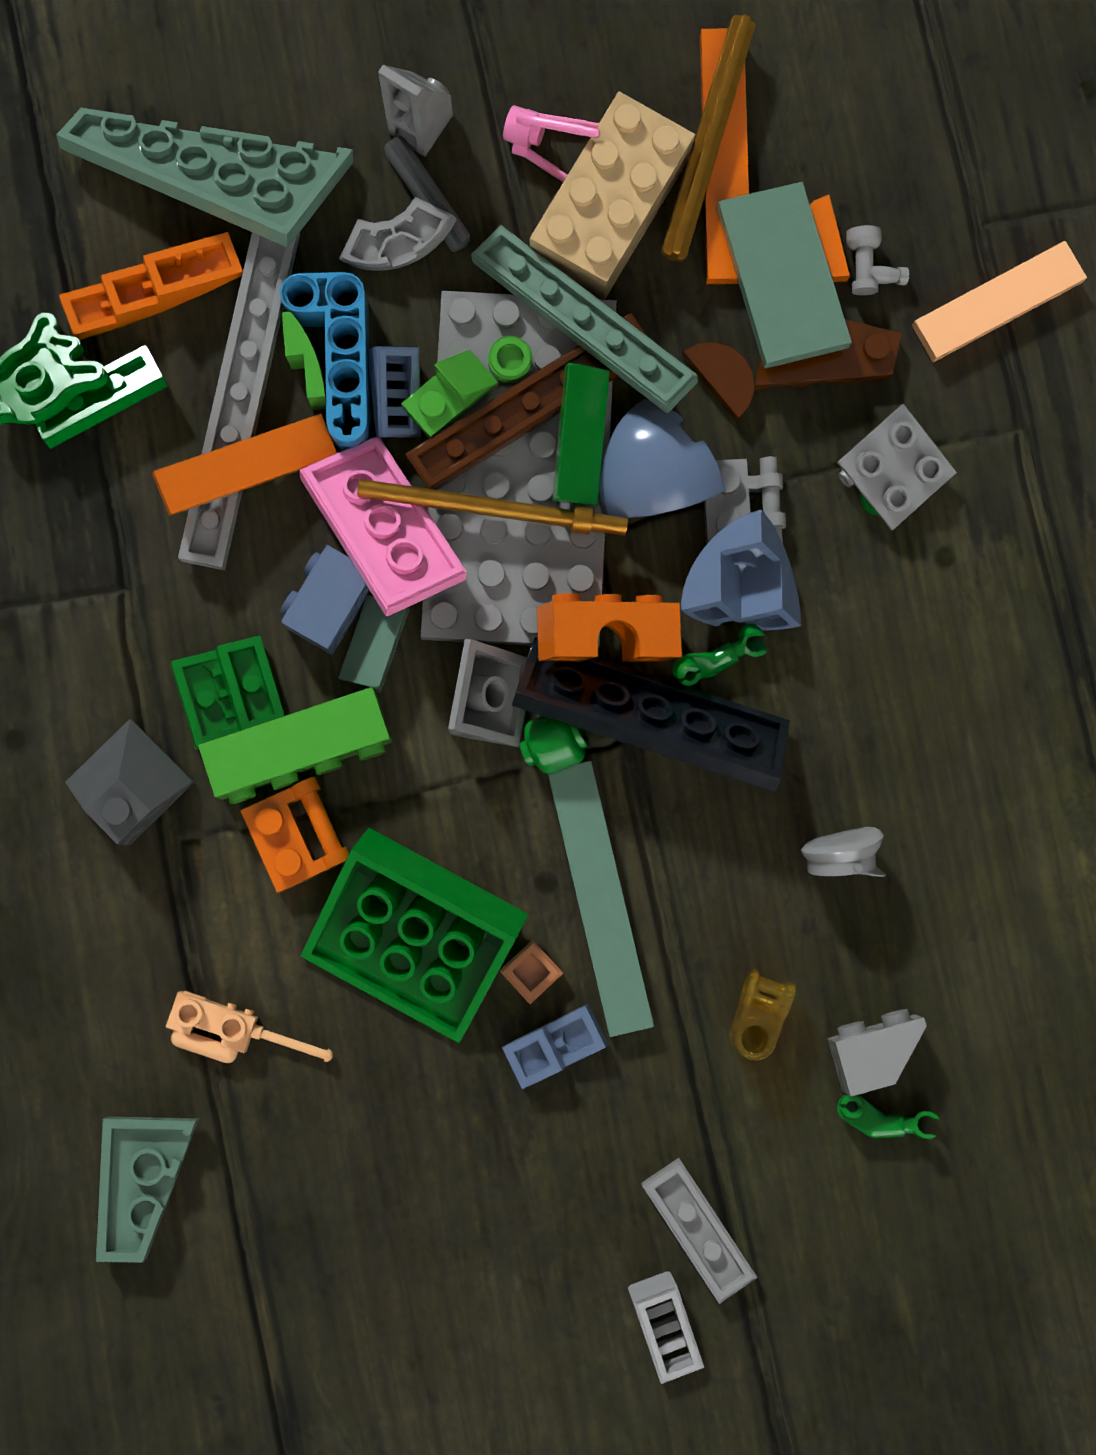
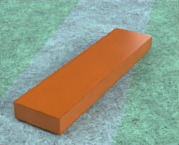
M318 414L155 470L152 476L168 515L172 516L294 473L335 455L337 452L323 416Z

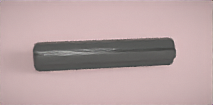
M397 136L387 142L384 146L385 155L414 198L417 197L454 215L457 219L451 231L444 239L452 252H458L471 242L470 233L405 138Z

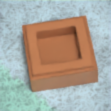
M533 939L499 970L529 1004L536 1000L563 974Z

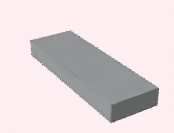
M677 1158L641 1183L719 1304L757 1278L680 1158Z

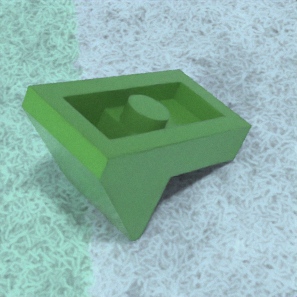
M471 350L437 362L434 365L435 376L401 403L402 409L429 439L452 425L499 386V382Z

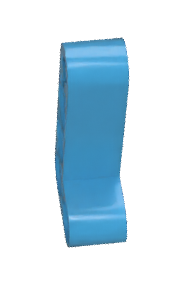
M352 273L293 274L286 278L281 285V301L285 311L291 312L301 326L325 327L326 423L333 443L339 450L344 451L364 443L371 436L368 361L369 306L364 286L361 280ZM345 293H353L358 296L356 301L348 306L336 303L339 296ZM301 294L313 296L312 301L306 306L297 307L292 304L294 299ZM351 335L358 338L356 345L350 349L337 347L338 341L344 336ZM346 378H355L359 381L358 387L352 392L344 393L337 390V387ZM344 410L351 411L356 426L352 428L351 435H344L342 431L347 427V416Z

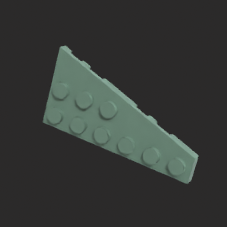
M80 108L56 134L59 148L287 248L353 164V149L337 147L336 153L314 150V143L298 141L296 147L272 144L269 136L201 126L200 132L179 129L178 122L161 120L159 126L136 123L133 115Z

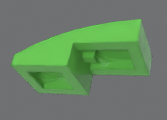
M282 312L285 356L291 370L305 368L307 399L312 410L326 409V383L312 344L291 312Z

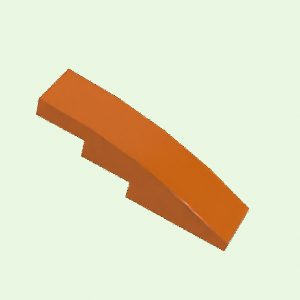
M228 232L143 255V264L101 275L102 283L60 294L59 299L73 337L82 340L145 319L204 295L241 277L243 270Z

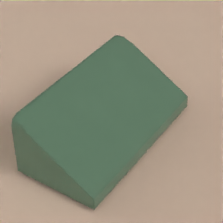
M367 595L338 679L364 688L373 687L376 692H382L410 611L409 607L386 617L375 598Z

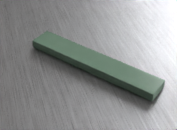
M502 225L471 254L472 261L476 266L667 414L698 383L696 373Z
M592 762L579 763L553 775H548L608 1034L609 1037L651 1028L654 1027Z

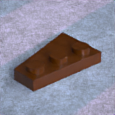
M845 320L852 341L848 349L765 369L760 357L754 382L755 390H765L772 386L785 385L804 387L810 383L823 382L842 384L889 380L893 375L902 333Z

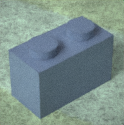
M326 545L321 554L315 552L303 572V575L307 577L299 592L293 590L288 595L282 605L280 614L284 615L281 623L287 630L333 655L365 602L367 595H369L370 590L350 558Z

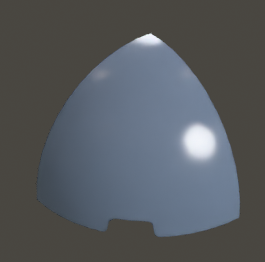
M644 399L630 409L622 418L609 440L602 461L599 482L602 514L624 518L656 515L700 503L726 490L720 469L709 447L703 440L698 442L692 441L681 428L682 416L673 410L667 414L650 400Z
M762 510L749 513L730 523L703 548L692 565L683 588L681 598V611L693 619L713 626H720L721 623L732 620L738 623L755 624L762 631L801 626L798 592L789 558L776 529Z

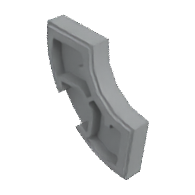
M415 197L404 212L391 220L372 223L358 219L339 260L352 267L372 271H384L407 266L434 250L451 231L457 219L454 215Z

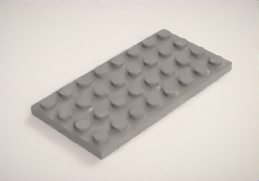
M442 291L437 362L471 350L490 372L488 353L492 344L502 337L515 336L524 340L532 351L533 361L532 369L527 376L529 377L578 346L577 343L515 295ZM600 300L616 312L617 300ZM613 380L608 385L601 466L610 440ZM498 381L499 386L458 420L518 383L505 384ZM560 413L438 489L447 492L574 510L575 506L593 508V513L602 514L599 493L597 506L552 502ZM428 507V513L467 571L466 580L423 600L421 640L464 642L465 639H472L489 644L532 646L534 638H538L537 607L551 602L552 595L575 593L580 595V601H594V596L602 595L605 533L590 531L589 535L571 533L572 528ZM599 632V635H598V649H599V642H600V632Z

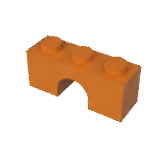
M563 593L552 595L551 602L537 607L539 661L581 662L598 657V635L603 626L613 630L619 637L622 646V662H664L682 657L680 603H663L662 595H642L636 597V602H622V595L619 594L594 596V601H580L579 594Z

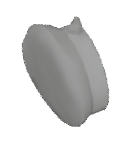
M862 827L818 837L808 841L801 849L802 855L807 860L808 873L812 875L846 876L863 874L879 877L886 875L876 864V852L882 844L884 834L875 827Z

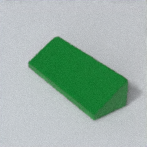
M567 363L564 367L552 502L597 506L610 374L608 370L577 363Z

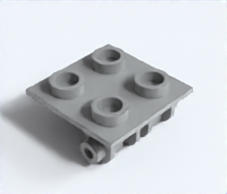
M904 404L900 405L837 462L842 468V471L838 474L840 480L847 487L855 484L890 530H894L957 473Z

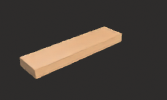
M1063 241L914 321L912 327L932 362H935L1083 283L1087 276L1067 242Z

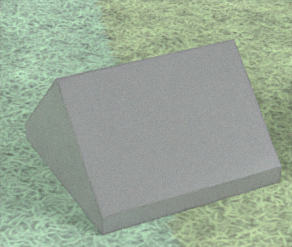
M465 639L448 727L450 735L519 747L526 710L512 706V702L528 657L472 639Z

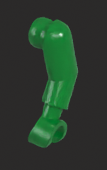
M746 624L737 634L738 641L732 644L727 642L711 652L682 654V657L676 658L673 663V674L681 684L687 686L696 684L699 679L713 677L739 661L738 658L746 653L752 657L764 655L767 652V647L762 641L755 640L748 643L746 641L752 636L765 635L757 625Z
M847 1094L843 1095L837 1104L838 1114L844 1121L874 1139L904 1137V1134H915L921 1139H932L937 1136L924 1134L918 1128V1120L923 1116L940 1120L935 1113L930 1111L917 1113L914 1117H903V1114H884L862 1096H849Z

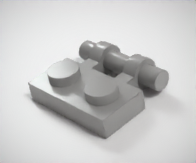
M777 457L760 458V475L748 476L747 459L716 460L726 490L703 501L706 545L730 523L751 513L749 493L762 492L763 512L773 524L783 543L782 529L786 528L785 513L781 512L779 490L783 489V475L778 473Z

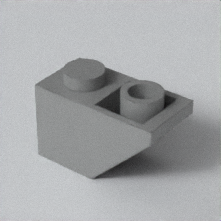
M902 1009L882 1015L883 1023L865 1027L864 1021L838 1027L839 1035L827 1038L842 1092L849 1096H855L896 1084L927 1027L924 1017L915 1014L909 1015L908 1009Z

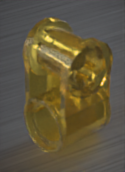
M750 969L742 987L738 1009L729 1033L730 1046L736 1054L755 1061L765 1059L772 1054L776 1047L783 1022L789 1013L794 999L795 983L788 981L786 984H782L760 976L757 969ZM759 991L773 995L775 1000L759 994ZM755 1025L762 1032L763 1042L756 1051L749 1052L742 1045V1034L745 1029Z

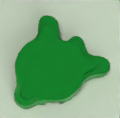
M41 313L37 315L27 336L0 357V424H35L46 421L61 412L79 393L99 389L107 383L108 373L101 363L95 361L75 362L84 352V347L78 338L60 335V324L53 314Z

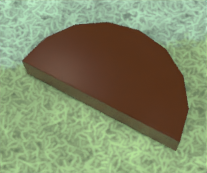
M717 342L698 343L684 350L682 357L735 421L738 422L748 410L755 390L753 372L745 357L734 348Z

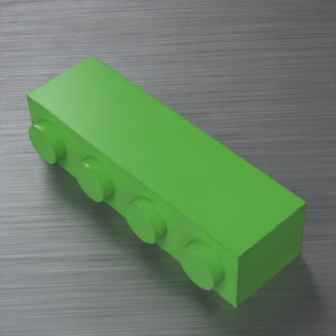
M373 687L200 744L198 747L214 797L222 800L228 798L230 804H235L255 797L254 789L272 784L273 790L298 783V774L315 769L317 775L343 767L341 760L358 754L360 761L379 756L386 752L384 745L393 743L377 693Z

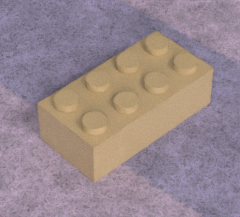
M618 91L597 126V129L600 130V136L589 139L530 237V247L588 292L602 300L606 299L685 167L695 138L693 132Z

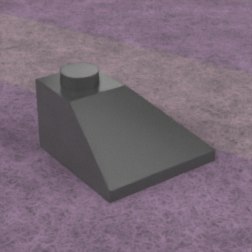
M129 719L65 783L83 810L116 844L130 846L194 781L132 719Z

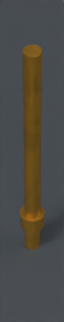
M359 479L357 497L572 528L571 533L589 535L590 531L626 536L628 518L593 513V508L575 506L574 510L366 479Z

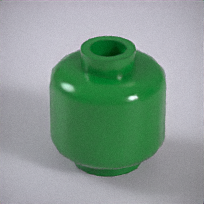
M545 716L537 717L526 724L524 728L525 740L520 742V750L526 763L530 767L536 765L543 773L553 775L580 763L585 757V748L590 746L589 736L585 729L576 728Z

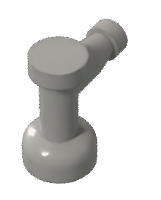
M857 226L846 231L847 246L855 251L856 281L852 282V293L855 295L875 294L878 292V284L896 283V285H906L909 280L908 267H897L896 269L888 266H873V250L879 247L882 241V231L877 226Z

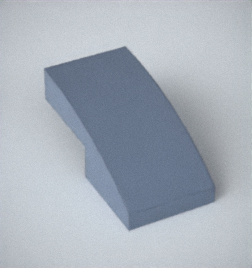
M588 1003L508 1043L502 1049L521 1088L524 1089L562 1071L566 1066L606 1048L609 1043Z

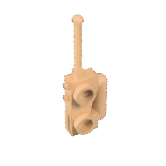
M179 991L177 993L166 1024V1028L173 1030L171 1042L174 1046L223 1063L233 1062L238 1052H247L251 1038L257 1040L262 1038L322 1058L324 1062L330 1061L333 1057V1052L329 1048L324 1050L264 1030L263 1026L256 1024L258 1016L253 1015V1010L245 1009V1012L237 1010V1005L228 1003V1006L188 991ZM195 1027L219 1035L222 1038L221 1042L193 1033Z

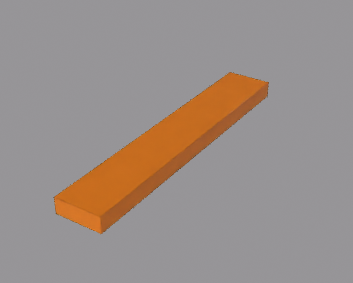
M728 28L701 29L702 113ZM745 63L704 197L706 284H739L716 208L718 201L749 194Z

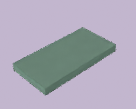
M803 182L718 201L716 209L764 369L848 349L852 341Z

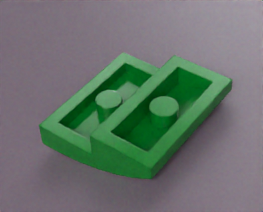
M260 635L219 645L213 651L170 662V668L195 750L199 749L198 745L285 716Z

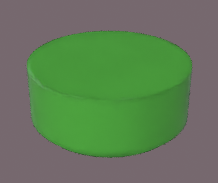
M505 336L492 344L488 353V366L491 374L498 381L505 384L519 383L529 375L532 369V351L529 345L521 338Z

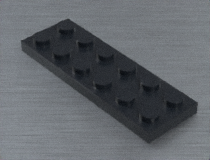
M534 638L512 706L615 739L622 743L634 745L665 757L689 763L750 785L776 791L782 776L790 720L598 657L581 662L539 661L538 638Z

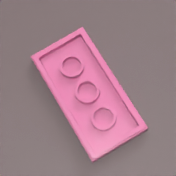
M371 438L360 445L348 448L300 469L301 481L386 617L466 580L467 571L424 506L357 497L359 479L411 486L381 438Z

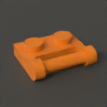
M316 777L303 780L282 792L240 810L277 893H281L344 864L349 855L347 846L342 848L317 793L321 788ZM299 800L302 801L325 852V856L314 860L290 807V804Z

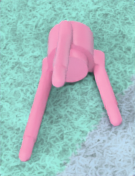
M513 105L505 121L503 139L513 143V154L527 158L553 177L564 182L568 175L532 151L530 146L540 145L545 128L594 138L600 136V130L597 129L599 123L542 114Z

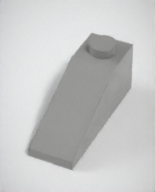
M382 65L378 75L389 135L394 138L397 136L404 137L413 150L425 157L453 116L451 95L448 89L436 79L428 78L426 80L415 72Z

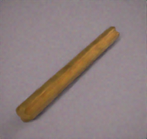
M745 14L742 16L734 15L727 30L661 250L662 255L670 261L682 262L688 254L756 26L751 17Z

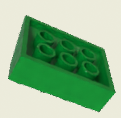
M368 828L351 849L300 957L460 1043L529 914L377 831Z

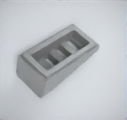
M666 1271L631 1284L628 1287V1291L660 1383H666L704 1368L677 1284L671 1272ZM671 1311L675 1312L673 1316L650 1324V1319ZM681 1329V1334L656 1342V1338ZM687 1346L688 1352L663 1361L662 1355Z

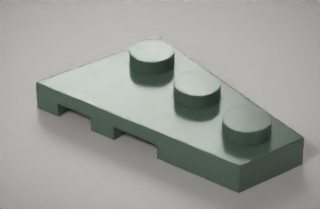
M105 1117L103 1119L96 1262L143 1263L147 1259L199 1118Z

